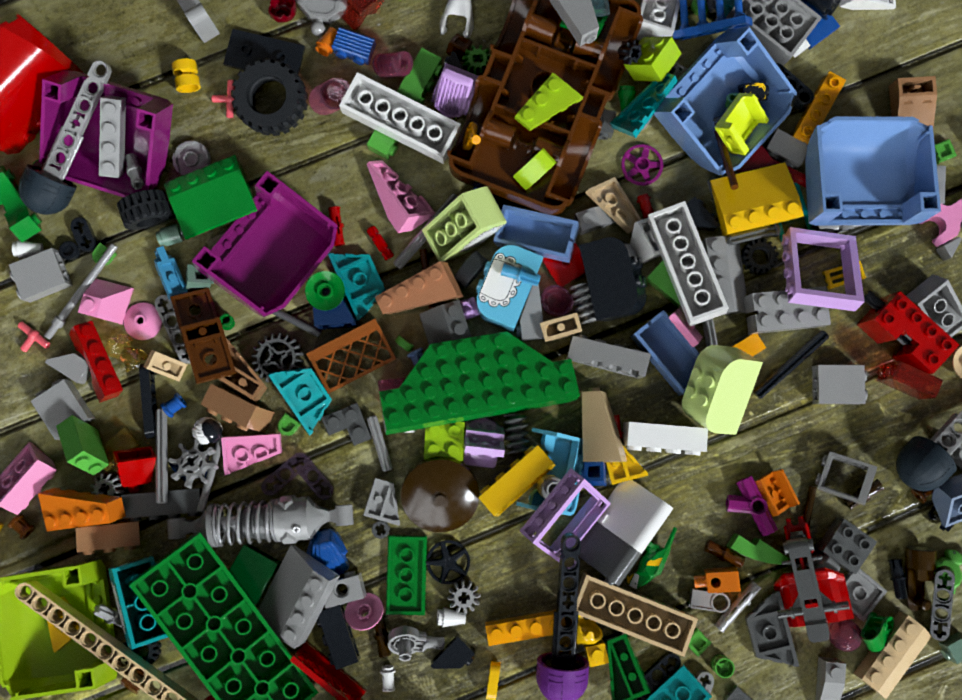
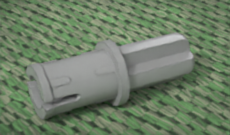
M102 604L94 607V615L104 619L107 624H115L122 628L117 609H110Z

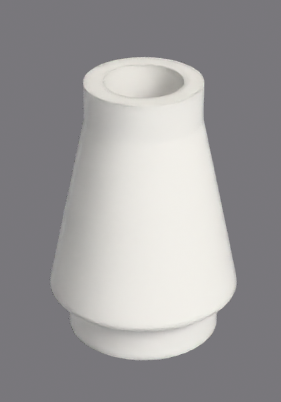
M20 240L12 243L13 256L19 259L44 251L42 243L21 242Z
M444 607L437 611V625H441L442 628L460 624L465 625L466 614L464 612L457 613L455 610Z

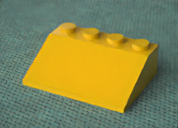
M785 162L735 174L739 186L736 190L731 189L727 176L710 180L722 236L804 216L799 194Z

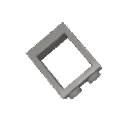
M831 451L828 456L824 455L821 466H824L822 474L818 473L815 484L818 485L817 489L865 506L877 466ZM833 460L867 471L859 497L824 486Z

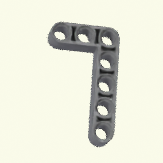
M177 0L187 19L204 43L220 34L199 0Z

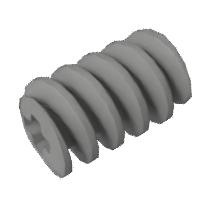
M587 283L570 287V291H575L571 294V298L577 299L573 302V305L579 306L575 309V312L581 313L578 316L579 320L582 321L580 324L583 325L596 321Z

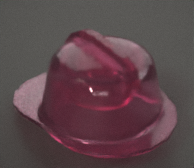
M333 78L316 86L309 95L310 107L319 115H329L340 110L339 105L350 86L349 82L342 78Z

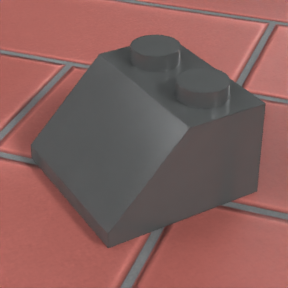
M460 300L437 306L419 314L429 346L434 343L471 337Z

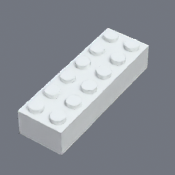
M358 72L339 105L343 114L444 164L447 158V150L452 149L461 132L460 123Z
M683 201L648 214V224L689 327L726 314L729 307L686 202Z

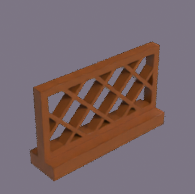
M376 318L306 353L328 394L396 359ZM376 330L381 337L379 345L368 342L369 335ZM382 340H383V342H384V344H385L386 347L381 346ZM360 341L365 343L362 353L351 350L353 342ZM350 344L349 349L343 348ZM367 344L378 347L375 357L364 354ZM379 348L388 350L391 357L386 360L377 359ZM337 350L347 351L345 362L334 359ZM349 353L360 355L358 366L347 363ZM362 357L373 360L371 368L359 367ZM322 358L330 360L328 370L320 369L316 361ZM333 361L343 364L340 375L329 372ZM346 365L356 368L355 375L351 378L342 376ZM328 374L339 377L337 385L332 388L326 382Z

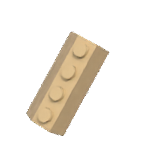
M900 611L893 618L894 629L889 635L883 650L880 652L869 651L853 673L885 699H887L932 637L925 627Z

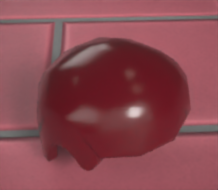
M270 0L268 7L270 17L278 23L291 21L297 12L295 0Z

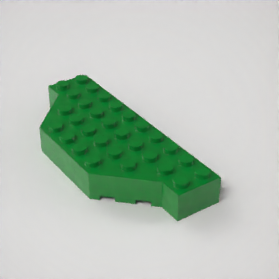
M507 331L430 344L399 388L379 391V401L386 435L575 402L580 397L572 359L552 362Z

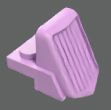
M445 63L431 100L440 114L448 118L461 117L463 114L467 115L473 99L475 81L478 75Z
M488 417L470 420L469 422L466 421L464 464L494 468L497 458L504 457L505 453L504 426H500Z

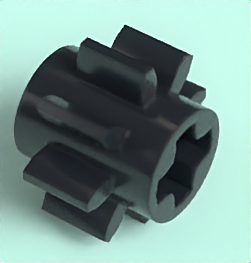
M636 40L622 41V45L618 49V59L624 60V64L631 65V62L637 63L642 55L641 45L636 44Z

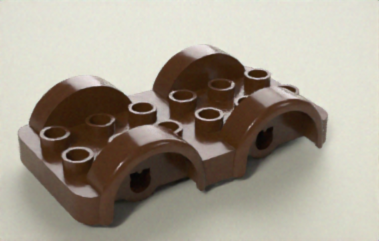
M512 0L501 34L495 45L490 44L491 56L485 71L475 81L473 99L458 140L452 150H447L451 174L463 183L476 188L487 186L494 195L544 214L558 215L566 207L570 206L574 201L602 128L600 118L605 105L613 99L625 69L624 60L618 59V49L622 45V41L636 40L642 26L643 16L641 15L639 4L635 0H604L600 12L607 14L608 19L603 30L592 43L579 46L571 32L560 27L562 19L549 0ZM592 1V5H593V6H594L595 4H596V6L598 5L597 2H594V3H593V1ZM552 73L556 74L583 96V100L569 106L565 111L557 113L531 131L515 120V115ZM473 121L478 125L477 135L480 136L481 141L477 145L473 144L472 148L467 151L462 147L463 138L469 123ZM544 148L557 163L530 188L525 190L515 180L513 175Z

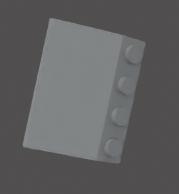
M742 0L743 13L752 17L753 26L748 27L751 28L775 63H780L783 66L793 57L822 19L820 15L801 0ZM735 6L727 15V19L733 18V15L735 14Z
M291 544L258 611L277 637L295 649L306 642L340 575Z

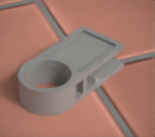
M691 588L688 607L723 613L729 609L730 599L724 593H708L707 590ZM718 595H723L726 599V604L721 609H716L713 606V600Z

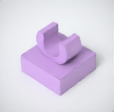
M474 297L460 301L466 320L480 316Z

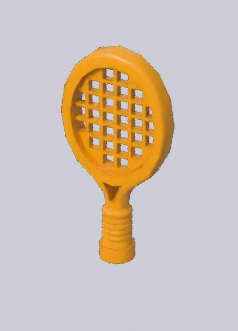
M470 122L465 131L462 144L464 150H470L473 144L477 145L481 141L480 136L477 135L478 125L476 122Z

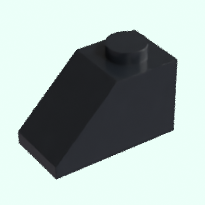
M458 633L431 661L430 666L433 669L462 668L464 665L468 666L475 659L473 656L475 649Z

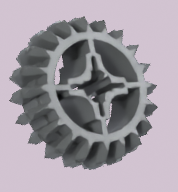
M271 333V340L268 336H264L265 343L259 340L258 344L261 347L253 348L255 351H258L257 354L251 355V357L257 358V361L252 362V365H258L254 371L256 373L261 372L259 374L261 379L266 376L265 382L267 383L271 379L267 375L270 372L266 368L277 366L281 371L300 369L302 367L298 366V363H304L303 359H299L304 353L297 352L301 345H295L296 339L290 341V335L288 334L283 339V333H279L278 337H276L275 333ZM274 344H286L290 349L278 351ZM268 349L270 356L264 363V354ZM276 354L282 356L280 363L274 361ZM292 354V363L288 368L286 366V360L289 357H291L290 355Z

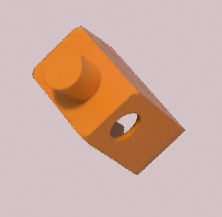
M736 566L704 569L705 575L693 576L695 588L706 587L708 593L741 592L739 572ZM713 578L719 579L716 583H712L711 580Z

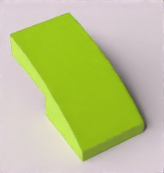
M542 148L513 177L527 190L557 162Z

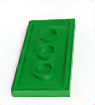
M388 535L386 615H425L427 536Z

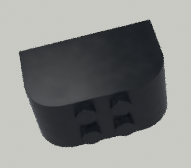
M613 237L579 245L596 321L608 322L639 313L645 306L647 299L645 289L647 287V280L645 276H642L641 268H643L641 258L638 257L635 248L631 244Z

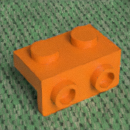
M783 469L769 472L755 481L763 499L767 502L772 517L778 516L788 508L800 504Z

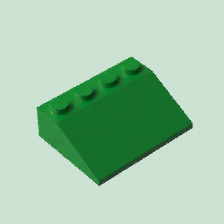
M236 155L164 183L168 199L186 240L258 211L244 169Z

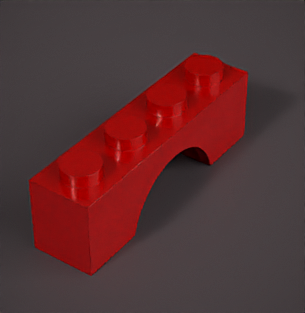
M93 321L73 326L69 332L70 338L76 351L83 355L89 366L92 387L99 403L118 397L123 388Z

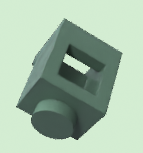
M187 264L186 289H204L208 287L210 289L211 284H214V282L195 269L194 265Z

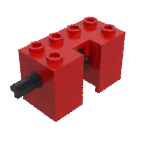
M871 290L864 294V301L871 309L858 322L857 326L877 344L897 339L903 347L892 358L913 377L934 374L959 346L950 335L901 291L881 297V299Z

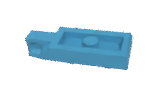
M164 246L156 248L154 251L156 256L154 263L168 299L171 296L188 293L175 258H172L171 255L167 256Z

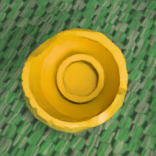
M578 615L577 644L590 646L601 640L603 633L596 622L590 619L585 620L583 616Z

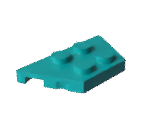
M329 253L328 256L335 272L344 283L345 294L356 319L360 321L375 304V296L386 290L370 254Z
M307 367L267 374L310 436L314 432L313 429L318 420L320 421L324 410L332 401L313 370Z

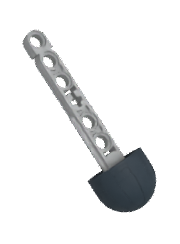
M99 60L91 65L87 74L90 77L84 80L65 124L61 126L43 167L27 164L19 181L20 198L30 210L38 214L50 215L64 210L75 193L77 186L71 181L66 180L65 177L84 137L82 136L104 91V84H107L111 76V67L106 62ZM99 65H104L106 68V73L102 76H99L96 71ZM95 82L98 86L95 93H90L88 89L89 84ZM83 100H87L90 105L86 111L80 108V103ZM77 111L81 114H85V117L76 114ZM73 120H78L81 123L80 126L75 127ZM67 135H71L73 138V144L70 146L64 143V138ZM59 152L65 155L63 163H59L56 160V155Z
M962 410L959 414L954 413L931 439L914 436L903 447L896 460V469L900 479L907 486L918 491H931L942 486L956 472L957 467L951 455L962 444V432H957L954 429V423L962 425ZM942 436L949 437L951 440V445L947 446L943 444L941 440Z

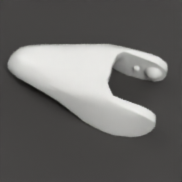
M448 0L440 20V33L445 35L447 32L448 15L464 16L467 22L463 35L464 38L468 39L474 29L472 1Z

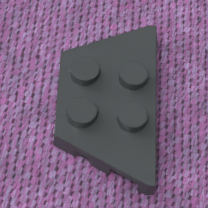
M776 590L745 616L754 656L799 667L787 618L779 619L777 610L785 609L780 591Z

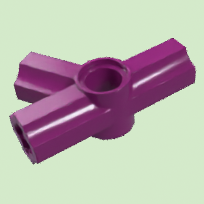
M749 476L736 482L742 496L727 495L726 511L751 514L761 536L769 535L778 530L768 510L767 502L762 498L753 477ZM758 500L761 508L758 511H754L753 503Z

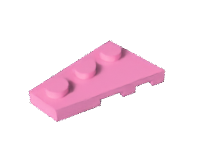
M281 433L221 437L224 476L282 453Z

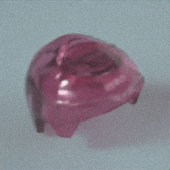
M549 286L541 294V305L546 313L551 316H564L573 307V297L563 286Z
M850 619L831 623L829 626V640L836 648L844 652L854 651L860 647L862 642L861 629Z

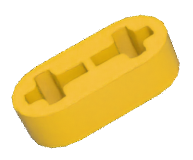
M491 661L486 699L496 700L501 662Z

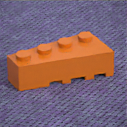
M56 487L38 493L47 532L108 524L126 516L122 497L104 494L94 495L91 492L81 493L70 489L60 490V488Z

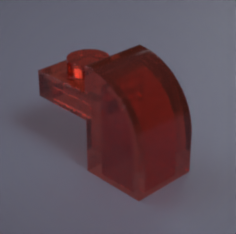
M348 0L347 4L349 6L342 15V18L353 30H358L366 16L376 14L384 0Z

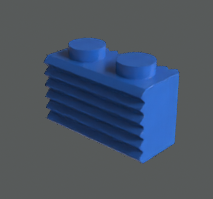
M339 27L332 49L338 58H349L358 65H369L376 47V41L374 38Z

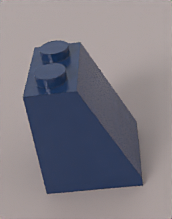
M324 289L323 295H328L330 290ZM344 298L336 308L323 311L313 307L314 326L320 330L358 327V323Z

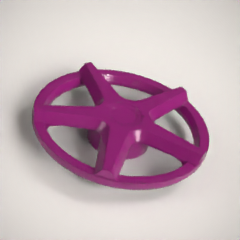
M638 144L632 146L624 153L621 160V169L625 179L635 185L646 186L654 183L660 177L663 171V160L660 153L652 146ZM644 147L639 158L629 153L636 148ZM649 149L656 153L660 162H653L648 159ZM626 158L634 164V167L628 173L625 170ZM660 167L656 177L651 180L648 170ZM640 172L645 182L636 181L631 177Z

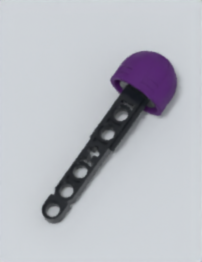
M571 532L562 536L560 544L561 556L559 560L557 608L554 611L552 652L541 654L537 658V683L542 694L548 700H578L584 694L588 685L589 661L576 654L579 613L577 611L580 565L577 555H580L581 541L577 535ZM573 537L576 539L575 545L570 548L566 547L567 539ZM569 557L574 558L573 566L566 567L564 564L565 560ZM572 577L573 584L565 587L563 585L565 578ZM565 592H568V598L571 600V602H568L567 606H565V604L563 603V601L567 600V594ZM564 617L571 618V622L567 626L561 625V620ZM568 636L570 639L569 643L564 646L560 645V639Z

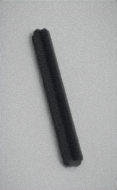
M823 330L816 334L754 390L756 397L760 399L769 393L829 339V335Z

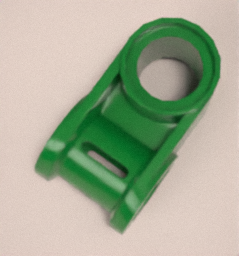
M874 612L868 615L867 621L861 630V637L869 651L880 652L883 650L889 635L894 629L893 617L879 616Z

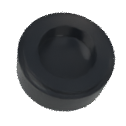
M66 241L60 245L59 254L63 259L73 261L79 257L80 248L76 243Z

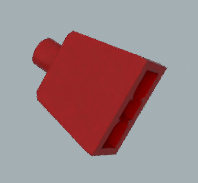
M151 446L113 451L117 476L122 487H128L129 492L136 493L140 490V485L151 482L156 462V455Z

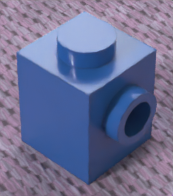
M584 462L581 476L592 486H607V467L605 463Z

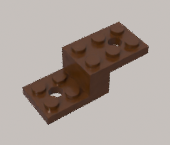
M209 287L171 296L170 299L196 384L236 374L220 317H217ZM196 306L201 311L198 315H192L189 312L190 308ZM208 355H214L217 361L209 365L205 362V358Z

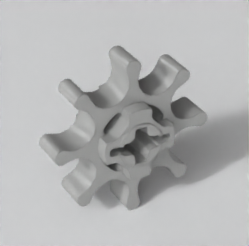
M195 439V445L191 450H187L186 446L180 443L178 447L182 450L181 457L178 459H168V462L171 464H178L179 466L178 471L172 474L171 478L178 481L182 476H186L184 486L189 489L192 488L193 480L199 477L204 484H208L209 481L205 478V472L210 468L215 470L219 468L217 464L208 462L209 457L215 454L216 450L209 447L206 451L201 452L202 444L197 439Z

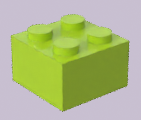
M672 36L643 37L639 41L642 55L638 62H631V65L624 64L634 81L662 82L682 53Z
M465 422L425 428L424 459L449 457L463 461Z

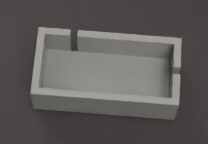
M826 286L808 288L810 290L826 292ZM785 290L752 293L743 297L746 314L757 311V314L746 318L748 335L819 328L831 325L829 308L788 303V296Z

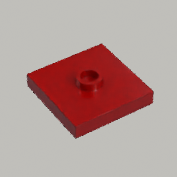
M576 242L573 243L574 250L570 263L543 257L542 262L559 289L585 274L581 252Z

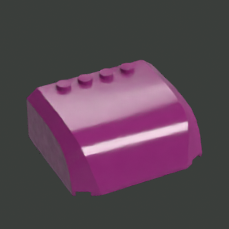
M62 70L42 79L39 163H45L61 126L65 124L84 80L90 77L87 74ZM108 81L107 84H104V91L101 97L110 95L126 98L125 156L130 153L137 155L139 166H141L143 171L142 179L144 186L139 190L132 188L130 177L126 172L128 168L126 161L124 175L120 178L99 176L100 100L82 136L84 137L65 179L124 198L138 191L155 189L160 181L167 159L173 103L168 99ZM95 82L89 84V92L95 93L98 86ZM83 100L80 103V108L83 111L89 109V102ZM77 111L76 114L85 117V114H81ZM73 120L75 127L80 126L81 123L78 120ZM67 135L64 138V143L67 146L73 144L71 135ZM62 152L56 155L57 162L63 163L65 161V155Z
M268 171L255 185L256 196L254 201L258 211L236 219L211 250L204 246L192 260L195 269L247 308L263 317L287 306L334 247L338 227L336 223Z

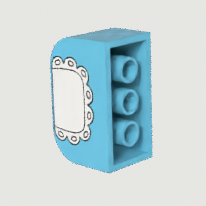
M507 245L496 251L492 261H487L483 271V275H485L484 280L480 279L476 288L478 293L477 310L484 321L512 333L514 332L532 285L522 281L518 283L515 279L501 276L503 265L505 263L520 269L523 267V270L537 274L543 256L515 245Z

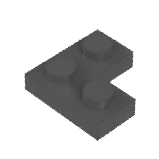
M358 403L322 417L329 436L347 429L354 446L372 439Z

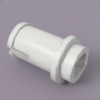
M384 665L382 670H380L383 692L395 691L394 673L396 669H394L393 665Z

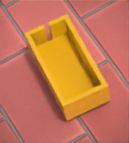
M532 445L524 452L526 455L521 460L516 459L510 465L511 469L507 473H500L495 478L496 482L492 486L487 485L480 491L481 496L478 498L493 516L498 517L536 484L541 477L556 466L539 445L536 447Z

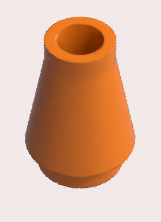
M329 27L327 32L316 42L315 49L319 54L326 57L332 54V45L337 34L335 28Z

